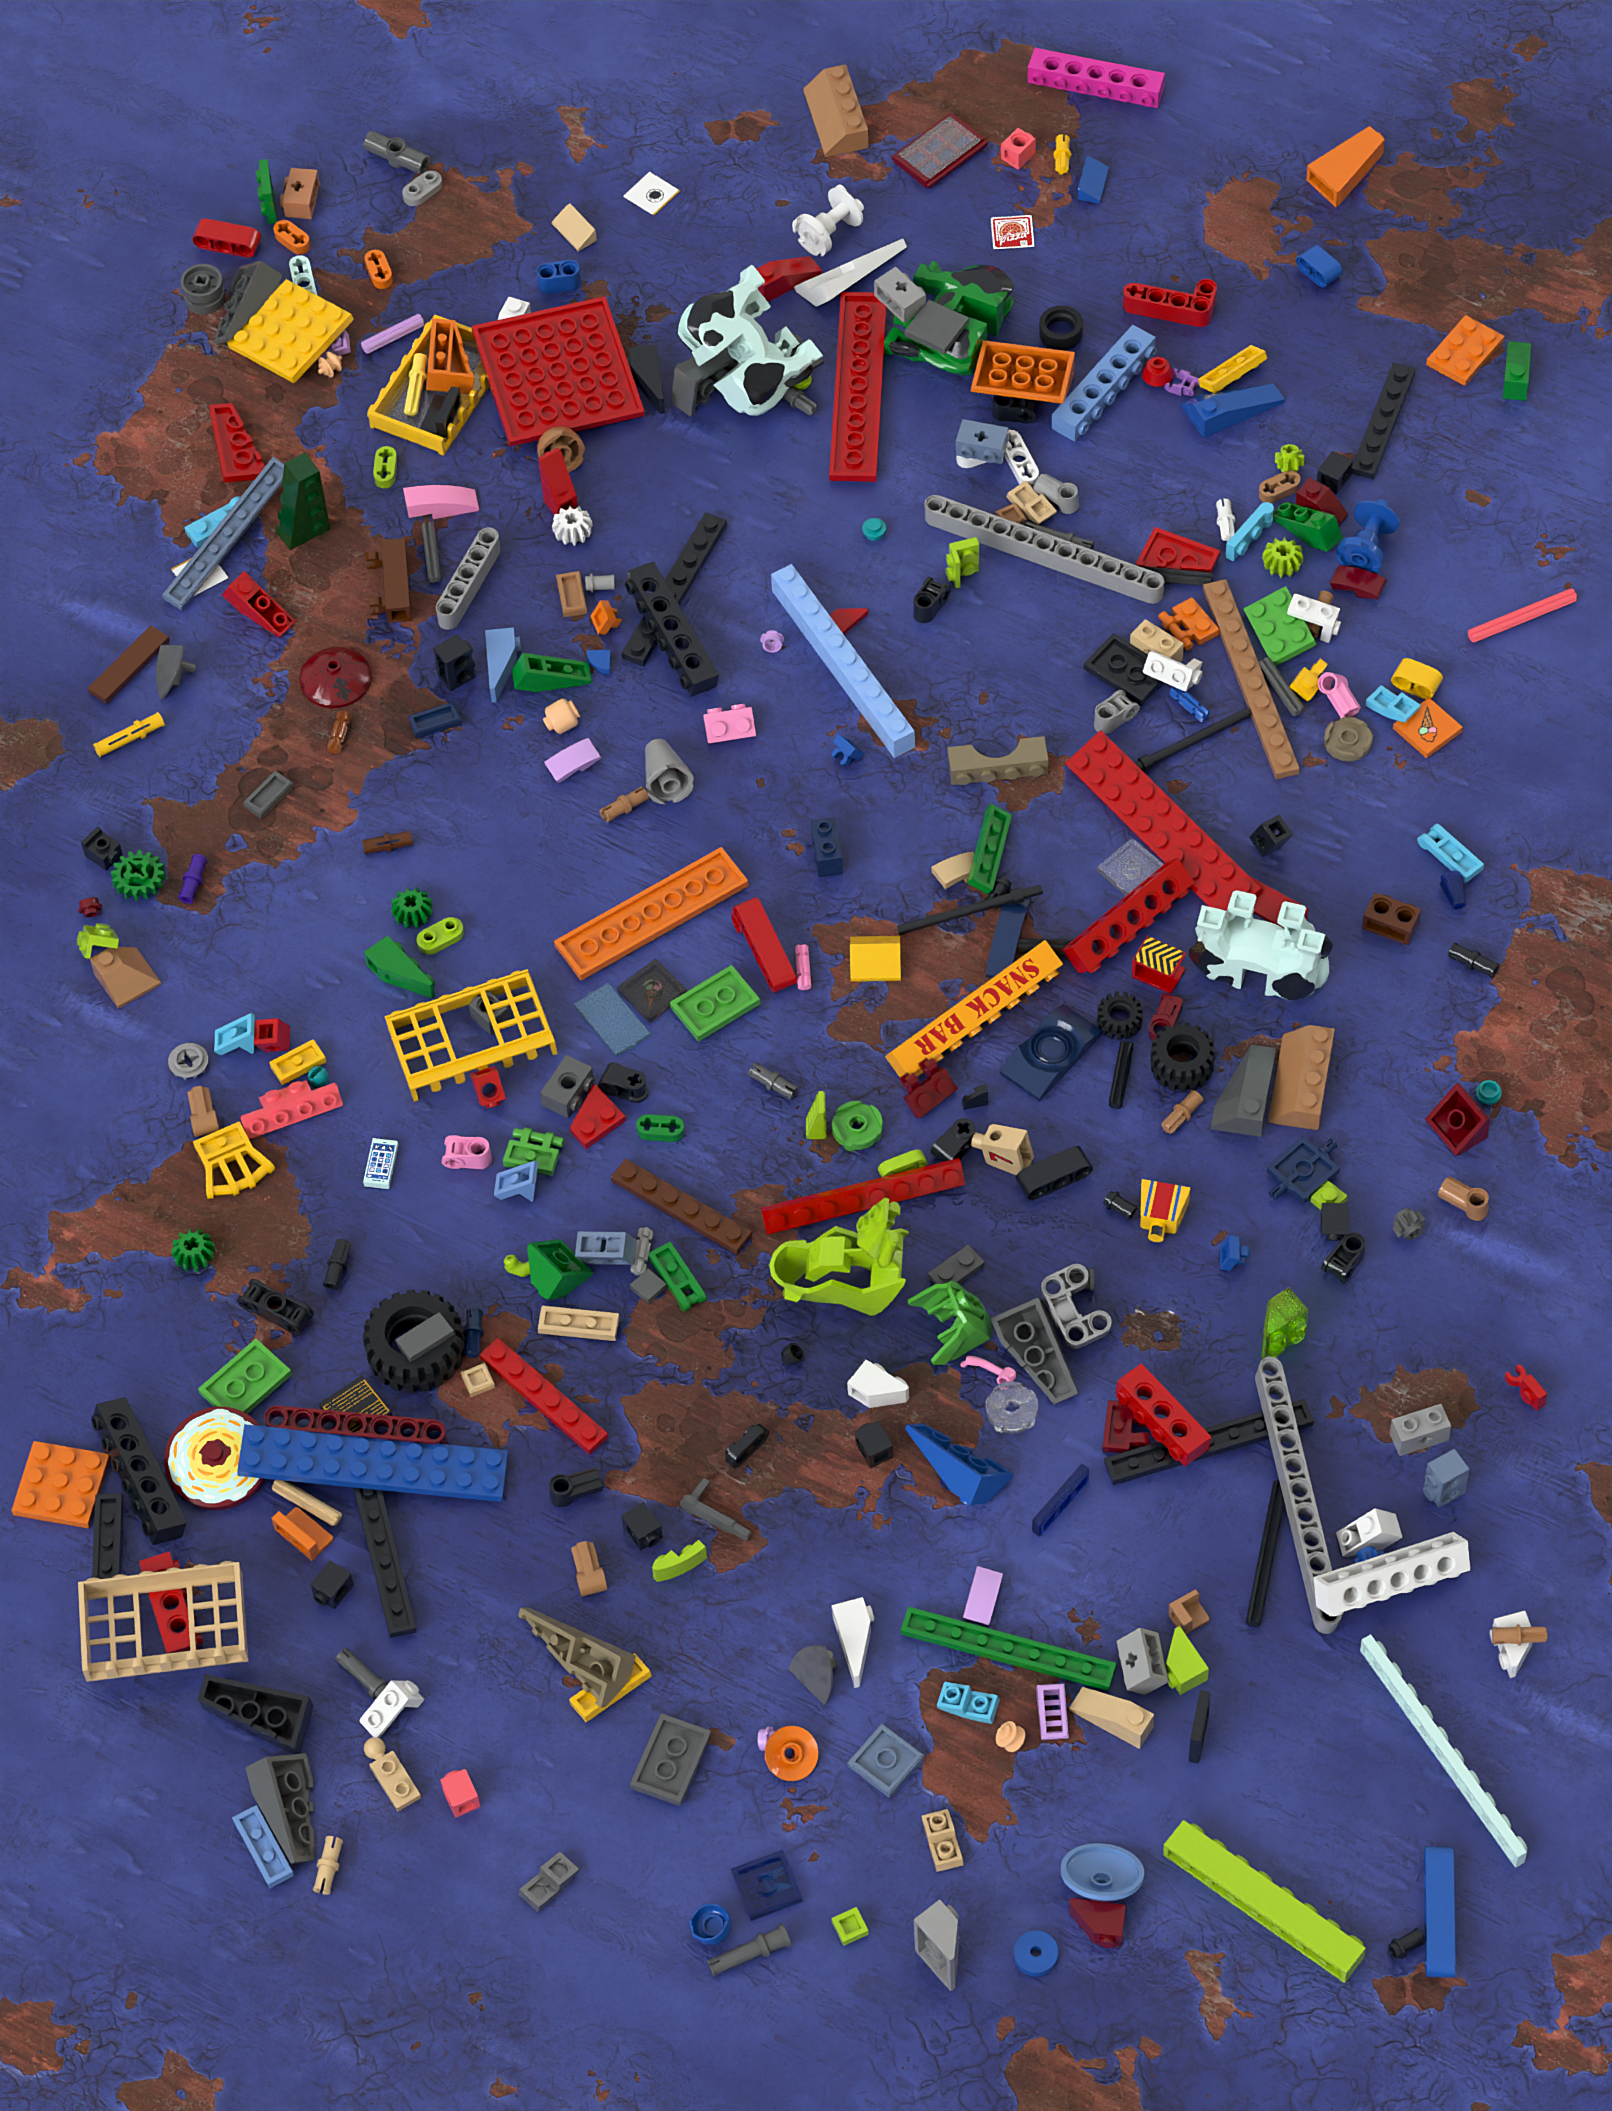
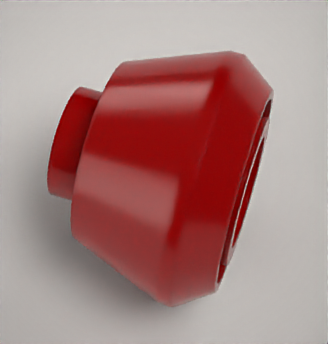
M1163 357L1151 358L1142 370L1143 380L1153 387L1165 386L1166 383L1172 381L1174 376L1171 365Z

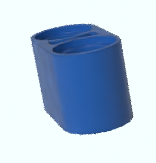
M1313 245L1296 257L1298 268L1320 287H1326L1343 273L1339 262L1318 245Z
M565 260L544 263L536 270L538 288L542 293L552 294L573 291L581 285L580 267L576 261Z

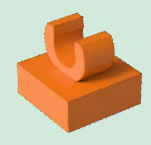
M600 600L590 616L598 634L606 635L611 627L617 628L622 621L620 618L615 617L618 611L615 608H611L609 601Z

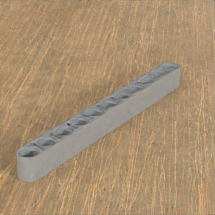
M931 495L925 500V521L931 526L967 539L977 537L978 542L1150 604H1156L1163 599L1164 578L1159 573L939 495Z
M1266 1357L1261 1360L1255 1374L1256 1386L1313 1623L1319 1632L1330 1634L1336 1630L1342 1614L1331 1616L1334 1621H1327L1323 1618L1322 1615L1326 1613L1316 1607L1313 1577L1331 1572L1332 1567L1283 1366L1277 1358ZM1264 1370H1269L1274 1375L1269 1376L1264 1373ZM1270 1394H1275L1280 1399L1275 1400L1270 1397ZM1276 1418H1281V1419H1283L1286 1423H1285V1424H1280V1423H1278L1275 1419H1276ZM1281 1443H1289L1292 1448H1286ZM1287 1467H1294L1298 1472H1291ZM1292 1491L1301 1492L1303 1497L1294 1495ZM1304 1515L1309 1521H1302L1299 1516ZM1304 1540H1311L1316 1546H1309ZM1310 1565L1319 1566L1321 1571L1313 1570Z

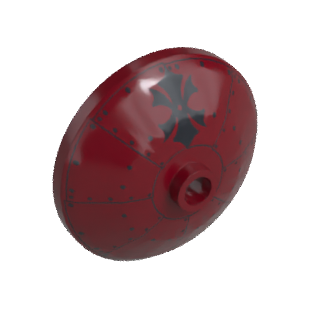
M330 647L314 653L305 661L299 675L300 687L306 698L312 703L325 708H341L357 702L368 691L372 679L371 669L365 657L359 652L346 647Z

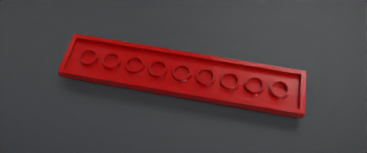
M841 292L829 481H877L887 307L871 292Z
M1101 730L1065 763L1163 863L1179 859L1195 882L1189 888L1208 907L1227 911L1232 893L1236 890L1255 894L1256 898L1263 892L1261 887Z

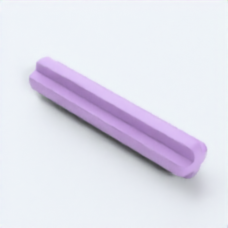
M416 314L362 341L361 347L366 354H369L423 327L424 320L420 314Z

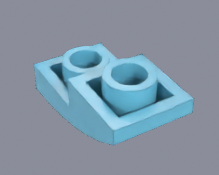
M944 1682L937 1708L960 1717L993 1724L1000 1699L998 1695L972 1691L968 1685Z

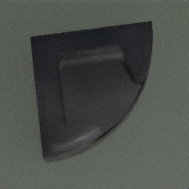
M987 1085L974 1088V1093L963 1097V1110L988 1105Z

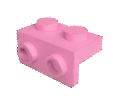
M745 704L731 706L732 710L723 712L722 708L708 709V714L703 715L708 744L755 737L756 731L752 707L746 708Z

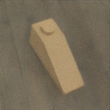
M1085 1687L1081 1688L1069 1707V1711L1138 1749L1142 1747L1154 1728L1153 1713L1131 1701Z

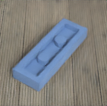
M257 1805L232 1817L238 1832L269 1889L294 1876Z

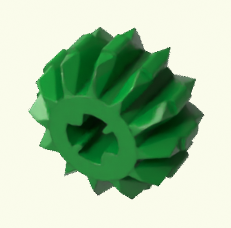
M406 887L404 893L397 891V898H392L391 914L396 919L398 925L404 924L406 929L411 925L418 929L419 923L426 925L427 918L432 917L433 903L428 898L426 891L420 892L418 887L413 891Z
M190 1228L187 1234L179 1232V1239H175L172 1242V1258L175 1259V1264L178 1267L183 1266L186 1272L191 1268L198 1272L200 1266L208 1267L207 1261H214L213 1252H215V1245L212 1242L211 1236L208 1233L203 1234L200 1228L195 1233Z

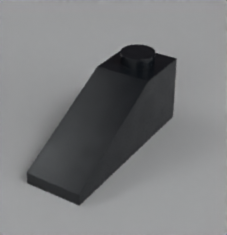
M657 344L630 347V357L626 358L635 384L660 414L665 413Z

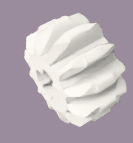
M569 506L568 510L561 508L559 514H554L552 529L558 541L563 540L565 545L572 542L575 546L578 541L584 543L585 538L590 537L593 527L592 520L589 518L588 512L582 511L580 506L576 509Z

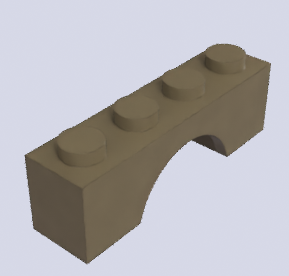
M1044 736L1020 739L1018 746L1012 753L999 758L986 757L978 753L972 745L947 747L951 785H967L974 782H991L1000 779H1016L1026 776L1037 777L1048 774V755Z

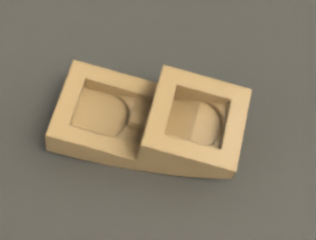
M1024 481L1007 493L1006 497L1012 504L1016 503L1023 514L1037 525H1040L1057 512L1043 494L1038 495L1027 481Z
M974 853L959 854L939 862L931 867L933 875L945 889L961 880L967 883Z

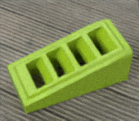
M818 1091L806 1117L807 1139H825L827 1137L824 1091Z

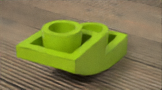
M697 1540L693 1545H687L681 1551L680 1556L676 1555L672 1550L666 1555L659 1556L652 1566L653 1579L657 1582L664 1581L693 1569L707 1559L706 1546Z

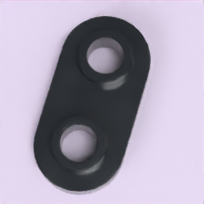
M761 1424L749 1426L737 1443L733 1442L728 1446L725 1451V1461L734 1469L741 1466L764 1444L768 1438L769 1430Z

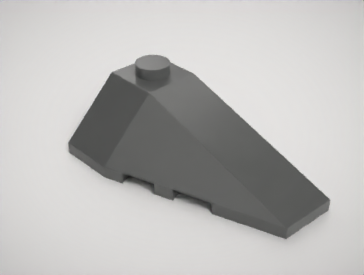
M306 1753L269 1756L245 1767L252 1795L290 1863H303L315 1860L314 1828L310 1825V1813L314 1812V1803L310 1802V1789L313 1788V1777Z

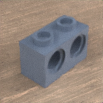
M578 1231L575 1257L585 1264L634 1265L637 1240L626 1232Z
M1455 1449L1427 1463L1423 1491L1428 1500L1434 1501L1438 1508L1466 1493L1469 1468Z

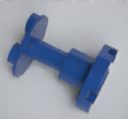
M1378 499L1376 502L1363 501L1356 504L1354 518L1364 530L1357 532L1355 537L1344 538L1339 543L1336 558L1340 565L1363 569L1375 574L1380 570L1384 562V554L1378 547L1379 539L1377 534L1394 533L1401 522L1397 514L1389 508V503L1382 499Z

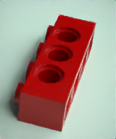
M1142 1363L1117 1381L1115 1393L1119 1402L1127 1405L1133 1411L1137 1421L1141 1424L1144 1423L1151 1430L1154 1439L1162 1442L1168 1448L1174 1460L1180 1461L1186 1467L1209 1450L1212 1437ZM1139 1396H1146L1149 1399L1143 1400ZM1162 1414L1166 1416V1418H1159L1156 1415ZM1174 1433H1181L1184 1436L1178 1437L1175 1436Z
M170 1551L139 1561L142 1572L152 1571L155 1573L166 1571L169 1568H180L178 1559L172 1560ZM187 1588L149 1592L148 1594L166 1653L190 1651L188 1606H186L185 1602ZM172 1604L178 1605L175 1609H167ZM179 1627H184V1628H185V1629H184L182 1632H180V1633H175V1632H174V1631H175L177 1628H179ZM195 1633L196 1650H200L199 1645L203 1644L201 1633Z

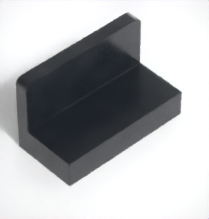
M451 386L447 396L434 395L421 424V430L443 438L447 437V427L450 423L453 424L462 403L460 388Z

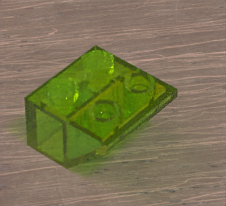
M1290 1287L1268 1300L1263 1330L1262 1359L1279 1356L1287 1346L1292 1343H1299L1306 1335L1308 1308Z

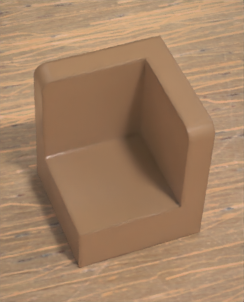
M1196 1589L1169 1604L1168 1616L1176 1627H1181L1186 1635L1209 1622V1616L1199 1603V1593Z

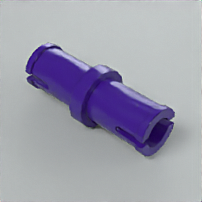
M194 854L188 872L184 873V883L178 899L185 904L193 903L197 888L202 884V874L208 861L205 856Z

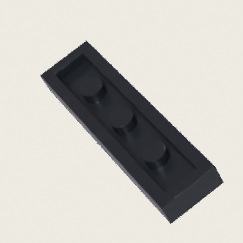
M122 1493L95 1494L92 1578L107 1579L121 1574Z

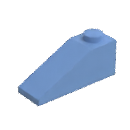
M514 627L485 630L492 703L498 701L512 673L511 670L517 662V651H521L520 636L515 637Z

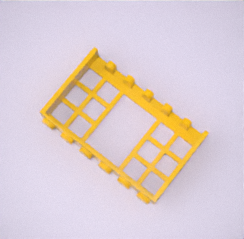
M528 969L515 971L508 976L491 979L484 984L467 987L450 995H442L438 999L426 1003H418L414 1007L397 1010L385 1016L393 1045L414 1102L419 1100L416 1092L417 1088L430 1084L431 1090L437 1092L441 1090V1080L454 1076L456 1083L461 1084L466 1080L465 1072L477 1068L479 1071L488 1068L489 1064L501 1060L504 1067L509 1068L514 1064L513 1056L526 1052L528 1059L533 1060L538 1056L536 1049L546 1045L550 1046L553 1056L558 1054L555 1040ZM527 986L528 993L516 997L512 996V990ZM486 991H490L494 996L506 993L508 999L490 1005ZM481 995L499 1045L456 1059L440 1014L469 1005L474 997ZM532 998L536 1011L520 1016L515 1003ZM510 1005L515 1018L497 1024L493 1010ZM433 1016L436 1017L437 1023L419 1028L418 1021ZM539 1017L543 1031L527 1036L522 1022ZM413 1024V1031L396 1035L395 1029ZM517 1024L522 1038L504 1043L500 1030ZM440 1028L444 1042L426 1047L422 1034ZM417 1036L421 1049L403 1055L399 1042ZM447 1048L451 1061L433 1067L429 1053ZM424 1055L428 1069L410 1074L406 1061Z

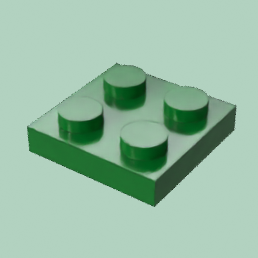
M268 159L259 160L260 170L255 171L257 184L261 183L257 187L259 201L264 200V202H260L262 216H267L268 224H276L274 191Z

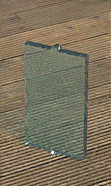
M609 983L594 992L590 991L588 996L574 1004V1007L616 1057L630 1048H635L636 1044L650 1036V1032Z

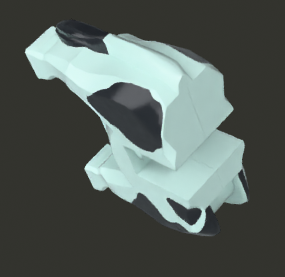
M750 265L740 273L741 279L738 285L731 287L725 292L703 296L695 303L690 304L680 318L677 334L680 340L692 352L698 366L716 356L724 348H728L730 356L737 360L739 364L716 382L714 386L736 411L758 416L774 407L784 396L788 388L808 379L813 371L811 364L823 357V355L811 340H807L798 346L795 354L790 357L792 349L800 343L786 326L775 334L774 344L768 341L762 327L754 320L771 307L758 290V287L765 283V280L756 268Z
M1237 890L1233 891L1227 911L1202 905L1195 927L1198 940L1189 949V958L1209 979L1224 981L1237 989H1241L1246 969L1267 974L1265 995H1277L1289 1001L1308 997L1314 993L1315 989L1321 988L1327 981L1329 975L1328 955L1332 950L1333 943L1325 934L1315 932L1313 924L1306 921L1304 917L1305 906L1286 901L1283 902L1277 920L1278 924L1253 918L1256 901L1255 894Z

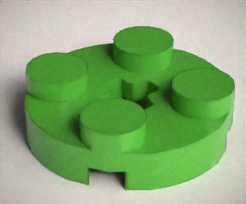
M862 1101L847 1102L837 1109L836 1115L832 1119L833 1136L847 1151L868 1148L882 1137V1116L878 1109L871 1104L868 1106L862 1104ZM857 1121L858 1124H864L860 1129L852 1128L853 1122Z

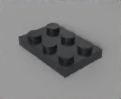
M1115 633L1084 663V670L1115 690H1123L1126 693V697L1141 706L1163 683V681L1143 673L1148 654Z

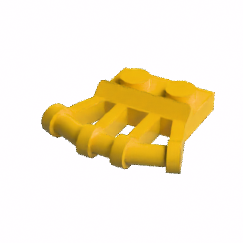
M240 1121L193 1141L194 1147L206 1170L207 1199H213L214 1196L238 1195L240 1194L239 1191L247 1187L250 1189L256 1187V1183L267 1173L271 1174L275 1170L274 1165L252 1147ZM245 1155H249L261 1165L252 1174L243 1159ZM234 1160L237 1161L245 1177L236 1182L226 1165ZM220 1167L228 1183L227 1185L214 1186L213 1169Z

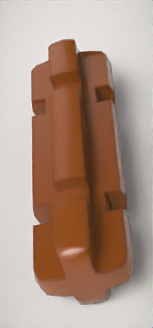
M343 710L338 712L337 721H335L330 735L331 739L327 745L329 753L339 754L342 748L341 744L345 739L348 729L347 725L350 723L351 716L348 711Z

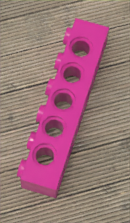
M1034 48L1028 65V83L1158 108L1165 88V73Z

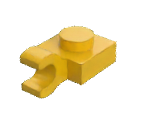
M1320 658L1310 670L1304 667L1289 687L1308 702L1319 689L1318 676L1328 664Z

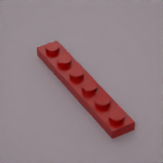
M499 1338L479 1354L480 1359L589 1455L608 1439V1433Z

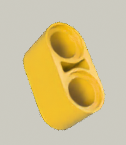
M1409 658L1402 659L1391 678V682L1396 688L1425 700L1428 697L1432 699L1443 680V676L1438 670Z

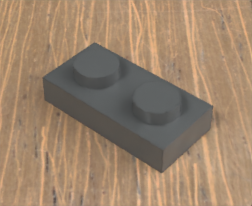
M966 1245L930 1271L928 1279L934 1285L946 1284L950 1281L961 1284L984 1268L985 1262L969 1245Z

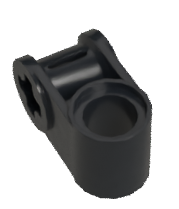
M994 395L992 415L998 421L1029 424L1036 420V412L1034 410L1038 400L1028 399V403H1026V399Z
M927 577L913 599V615L915 620L920 623L931 622L942 605L948 600L951 586L948 584L944 586L933 581V578Z
M610 1062L607 1065L598 1083V1087L603 1093L623 1098L633 1103H640L646 1100L649 1094L648 1087L646 1086V1076L643 1072L614 1062Z
M968 1118L956 1120L933 1144L931 1154L942 1162L959 1158L961 1161L972 1148L971 1142L975 1134V1125L972 1120Z
M1357 1232L1346 1234L1336 1248L1326 1257L1321 1270L1323 1272H1330L1338 1277L1342 1284H1345L1364 1258V1237ZM1355 1246L1359 1249L1353 1251L1348 1249V1247Z

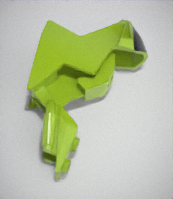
M883 1198L864 1216L859 1218L856 1226L858 1233L835 1226L813 1242L806 1243V1240H789L780 1245L773 1253L769 1266L774 1284L782 1291L783 1298L793 1302H798L801 1299L818 1303L842 1304L871 1316L882 1312L894 1300L906 1279L901 1278L903 1238L909 1232L902 1228L890 1230L891 1226L895 1224V1217L897 1215L900 1216L899 1204L897 1202L889 1203L888 1198ZM851 1266H861L871 1271L870 1287L864 1289L833 1279L811 1288L795 1286V1282L804 1274L805 1279L815 1282L831 1271L850 1273Z

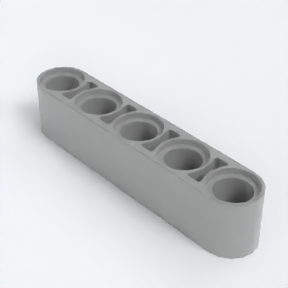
M488 527L479 531L437 602L436 612L438 624L441 628L450 630L459 624L501 551L499 535L494 528Z

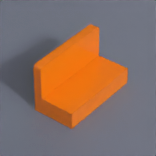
M295 1507L286 1516L278 1511L271 1518L274 1530L311 1561L333 1542V1536L298 1507Z

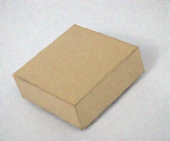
M485 1363L461 1372L470 1397L495 1388Z

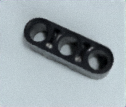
M1074 1146L1022 1169L1015 1179L1026 1198L1033 1201L1087 1177L1093 1171V1166L1082 1148Z

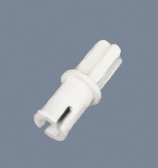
M1220 499L1216 503L1218 511L1217 524L1220 526L1221 539L1228 542L1235 534V516L1232 515L1231 501L1224 499L1225 506L1222 507V500Z

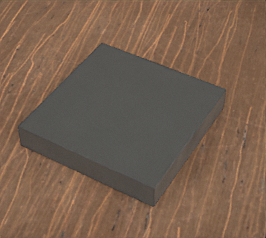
M928 300L906 328L905 337L945 355L969 324V318Z

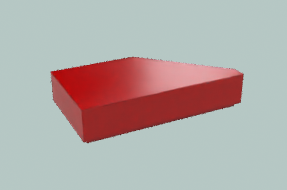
M866 608L836 609L830 614V617L844 635L868 615V610Z

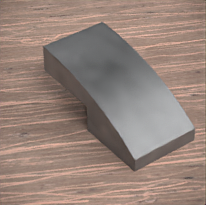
M559 1852L540 1867L538 1875L519 1889V1896L536 1912H539L578 1874L579 1868Z

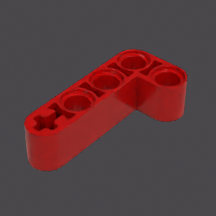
M1202 279L1197 283L1194 294L1139 283H1129L1123 289V308L1131 314L1204 327L1210 323L1214 312L1217 285L1211 279Z
M755 897L734 906L731 912L734 927L739 934H744L771 991L775 993L796 984L797 979L794 970L760 900Z

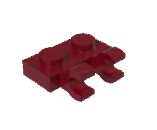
M924 1058L918 1063L920 1069L927 1077L922 1083L919 1084V1080L914 1073L909 1075L907 1072L899 1078L902 1085L908 1091V1094L903 1098L916 1118L923 1117L958 1089L945 1068L938 1069V1065L933 1058L929 1060Z
M1108 1400L1103 1452L1123 1453L1130 1451V1447L1136 1449L1150 1445L1149 1433H1132L1133 1423L1140 1427H1148L1144 1423H1139L1133 1411L1119 1401Z

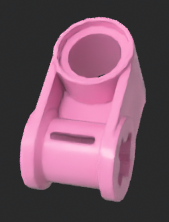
M456 1135L445 1138L446 1152L441 1162L445 1167L451 1169H485L491 1165L493 1160L489 1143L485 1138L460 1137Z

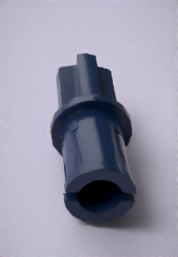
M469 1308L466 1311V1328L463 1330L464 1337H466L465 1355L466 1357L477 1358L480 1354L481 1338L484 1336L482 1329L483 1311L479 1308H472L471 1314V1309Z

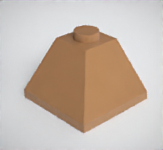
M107 948L90 958L94 975L118 1009L162 985L137 948Z

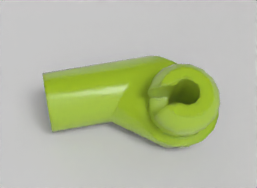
M515 1255L505 1257L504 1267L508 1273L520 1277L530 1275L529 1261L526 1263L518 1261Z

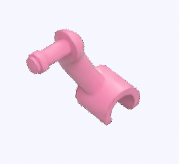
M967 1356L966 1360L960 1364L963 1368L967 1365L980 1366L998 1375L997 1383L1001 1387H1006L1008 1383H1012L1016 1378L1014 1369L1010 1367L1002 1369L980 1357Z

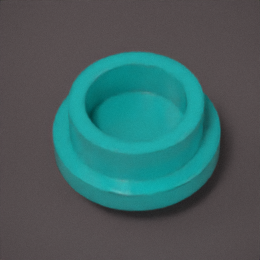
M870 518L863 523V534L869 540L877 541L885 534L886 524L881 519Z
M1485 1080L1478 1085L1476 1097L1481 1103L1493 1105L1501 1099L1502 1090L1495 1081Z

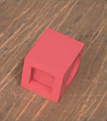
M1019 128L1001 143V159L1018 170L1036 154V138Z
M466 1769L451 1771L444 1778L440 1779L442 1790L455 1818L480 1807L478 1795Z

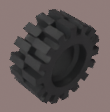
M1116 991L1114 997L1109 993L1106 999H1101V1004L1098 1005L1097 1022L1098 1027L1102 1028L1104 1035L1108 1033V1038L1113 1039L1115 1035L1117 1040H1121V1036H1124L1125 1040L1130 1039V1033L1134 1037L1137 1034V1030L1140 1031L1143 1020V1007L1139 999L1135 1001L1133 994L1128 997V992L1123 991V996H1120L1119 991ZM1122 1010L1129 1013L1130 1017L1125 1021H1116L1110 1015L1114 1011Z

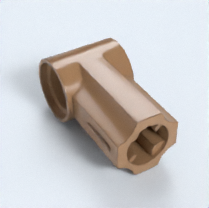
M202 1086L193 1087L187 1094L192 1113L190 1119L194 1137L218 1131L219 1125L216 1112L213 1110L209 1088Z
M1451 1176L1443 1181L1438 1191V1197L1464 1210L1467 1217L1471 1220L1480 1221L1487 1217L1489 1196L1484 1189L1471 1188ZM1474 1203H1480V1204H1482V1205L1475 1206V1205H1473V1204H1474Z
M583 1541L577 1543L571 1550L577 1570L576 1578L581 1597L607 1591L602 1567L599 1566L593 1542Z

